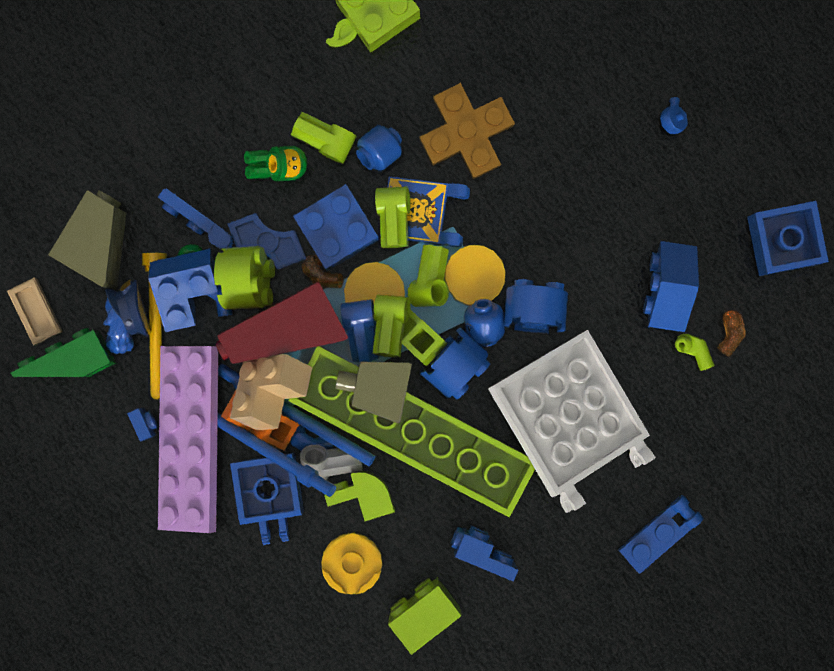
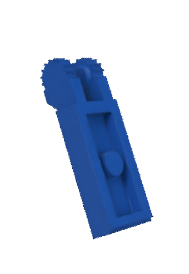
M167 188L162 190L158 198L165 202L162 205L164 210L175 218L182 214L189 219L186 225L199 235H202L204 231L207 232L209 242L217 248L232 247L234 240L228 232Z

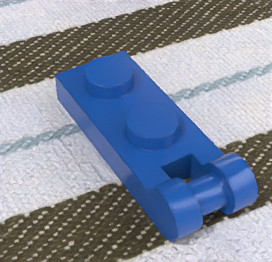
M684 495L675 499L618 549L637 573H642L686 533L703 521V516L698 511L694 512L688 505L690 501ZM677 513H680L685 519L679 525L672 519Z

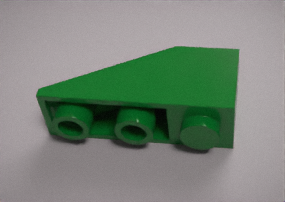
M85 328L72 335L73 341L65 345L62 342H58L46 348V355L38 359L32 356L17 364L19 369L11 372L13 377H90L115 364L116 361L112 353L106 349L105 340L101 332L98 330L90 331L89 328Z

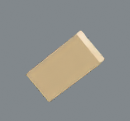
M34 277L7 290L34 346L63 333L37 278Z

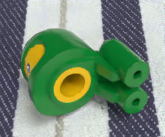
M296 146L272 147L270 151H246L244 154L245 163L248 164L245 168L247 179H266L271 177L274 181H291L301 178L307 169V157Z

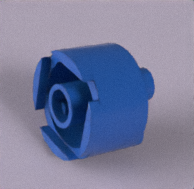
M518 279L515 280V285L507 288L504 327L509 328L511 324H515L514 330L530 333H549V327H557V333L566 330L568 292L564 291V284L548 282L546 286L533 285L534 282L531 280Z
M462 328L456 330L459 334L456 339L449 336L445 340L447 345L430 362L431 366L426 371L422 367L419 372L446 398L453 396L456 400L467 391L469 385L466 383L474 374L479 377L490 365V362L486 360L488 352Z

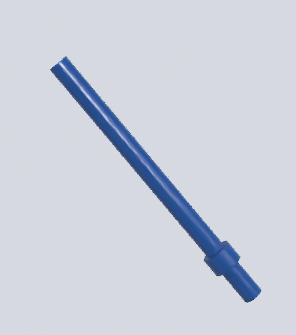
M220 364L218 366V376L232 383L234 389H237L239 373L224 364ZM284 401L283 415L365 465L370 466L373 463L375 455Z
M218 413L217 427L295 475L297 481L306 487L312 486L328 497L335 493L336 486L320 477L317 470L309 465H301L244 428L225 420Z

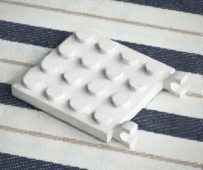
M588 330L488 388L550 496L554 497L560 494V503L566 513L571 510H577L586 504L583 497L577 492L574 484L628 449L630 450L631 462L635 468L655 459L654 454L644 442V439L650 436Z

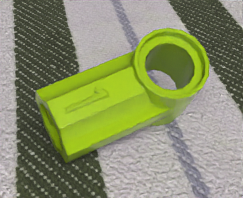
M304 112L297 118L291 133V137L318 149L322 155L341 164L344 163L357 137L352 132L338 125L332 124L331 126Z
M408 186L377 188L375 203L377 214L380 216L381 247H408L407 214L410 213Z
M423 245L418 278L412 281L408 287V297L414 307L442 306L447 302L449 290L444 281L448 249L442 246Z
M376 296L374 303V320L376 322L373 345L374 355L391 358L401 357L404 324L408 323L411 304L409 297Z

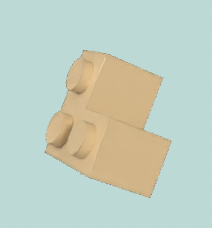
M287 354L244 361L239 372L240 377L232 402L233 407L230 419L255 430L278 429L284 400L306 397L312 367Z

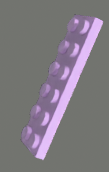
M160 346L158 530L198 533L216 532L218 349L216 346Z

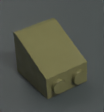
M87 190L50 251L49 256L101 287H109L116 290L119 282L126 212L119 209L121 203L98 190L96 195Z

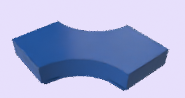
M256 213L228 223L236 247H263L266 256L274 261V265L278 270L306 260L295 230L287 232L274 231L266 227Z

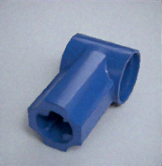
M373 300L341 303L342 325L348 333L352 361L360 363V361L371 362L378 359L379 355L373 354L374 327H376Z

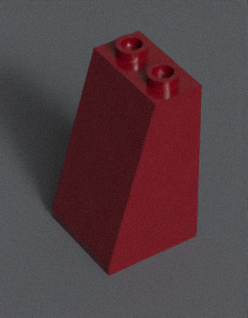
M316 281L220 332L217 335L219 341L215 345L223 360L229 358L231 363L235 364L341 342L348 339V336L320 283Z

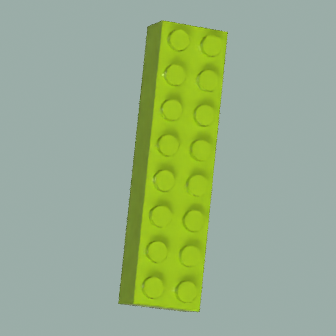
M317 346L307 364L312 367L306 397L289 398V402L510 518L535 470L527 455L406 392L400 423L352 406L354 393L335 388L339 370L358 374L359 366L321 346Z

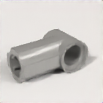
M309 445L303 448L300 453L301 465H309L319 472V476L325 480L329 476L363 470L361 461L339 448L326 450L320 445Z

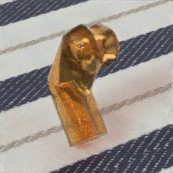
M309 255L306 257L305 262L302 263V271L312 283L318 281L321 287L327 288L342 287L343 275L341 273L324 272L320 268L322 263L317 256Z
M729 310L723 315L726 337L718 346V350L728 357L732 355L746 336L743 317L735 310Z

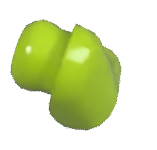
M681 334L675 341L676 349L681 353L695 356L700 371L715 366L704 339L691 334Z

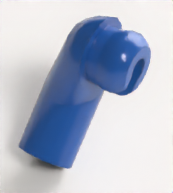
M302 426L297 427L290 440L291 445L300 451L309 445H320L326 450L333 449V445L321 437L312 438L306 434L305 428Z

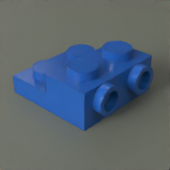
M472 525L470 530L460 527L456 528L451 540V547L454 548L456 558L514 582L518 568L515 562H513L514 559L511 558L512 555L498 549L491 553L494 545L487 531Z

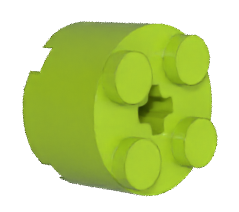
M260 246L223 248V252L217 254L214 266L215 285H221L223 294L217 295L220 305L226 310L271 306L273 294L270 288V278L275 276V265L272 259L267 260L264 248Z

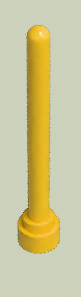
M142 253V266H145V272H148V277L150 262L166 259L167 253ZM149 282V326L151 331L149 334L150 394L153 399H160L162 320Z

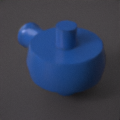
M677 97L670 99V106L665 108L660 116L662 127L670 134L681 133L688 124L687 114L679 107L680 99Z

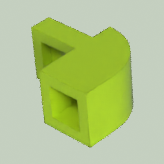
M410 309L409 321L406 325L404 324L403 340L401 343L427 367L445 348L447 343Z
M368 471L352 472V485H348L347 480L333 484L336 486L335 493L331 497L325 495L328 506L358 498L365 521L395 512L387 485L379 476Z

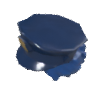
M134 279L132 282L129 280L123 284L118 291L109 287L105 290L107 295L105 308L108 316L103 324L109 326L105 345L106 349L111 353L124 354L126 351H131L134 347L132 335L140 333L148 336L151 333L144 302L138 289V283Z

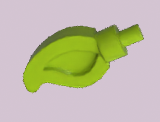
M343 19L337 23L334 36L327 39L326 43L331 47L344 46L355 39L357 32L348 19Z

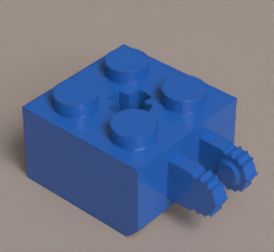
M295 452L285 454L296 461ZM266 457L230 463L240 525L259 522L262 543L267 545L270 544L271 540L268 520L278 519L279 536L282 542L289 541L287 517L300 516L304 513L300 482L297 481V477ZM265 480L270 481V484L275 486L271 496H267L266 491H261L260 487L265 484Z

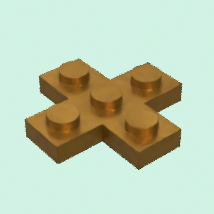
M461 83L433 96L446 124L420 136V141L432 165L461 153L473 179L501 166L488 138L515 125L502 97L474 110Z

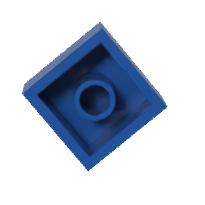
M346 184L293 216L327 272L379 241L376 232Z
M816 201L757 212L747 217L759 276L829 262Z

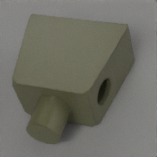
M360 361L358 374L339 370L335 389L353 392L352 406L400 423L412 364L405 362Z

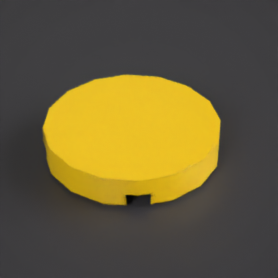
M469 245L461 248L450 257L446 265L444 276L449 293L455 300L468 306L480 299L492 301L500 294L505 284V268L502 260L493 250L485 246Z
M373 262L365 263L354 269L347 278L344 295L346 303L372 299L373 303H375L377 295L405 297L404 283L398 272L389 265Z
M357 533L342 534L333 539L324 550L321 562L323 576L329 586L339 593H363L373 587L380 577L382 568L381 552L376 544L365 535Z

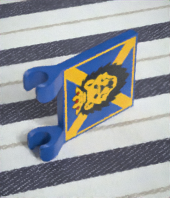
M398 177L388 178L387 188L404 186L409 188L410 213L407 214L409 241L451 247L462 246L463 236L459 233L442 232L447 197L468 199L470 195V188L468 186Z

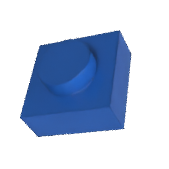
M138 408L127 413L140 442L156 436L154 429L157 428V423L150 411L146 412L145 408Z

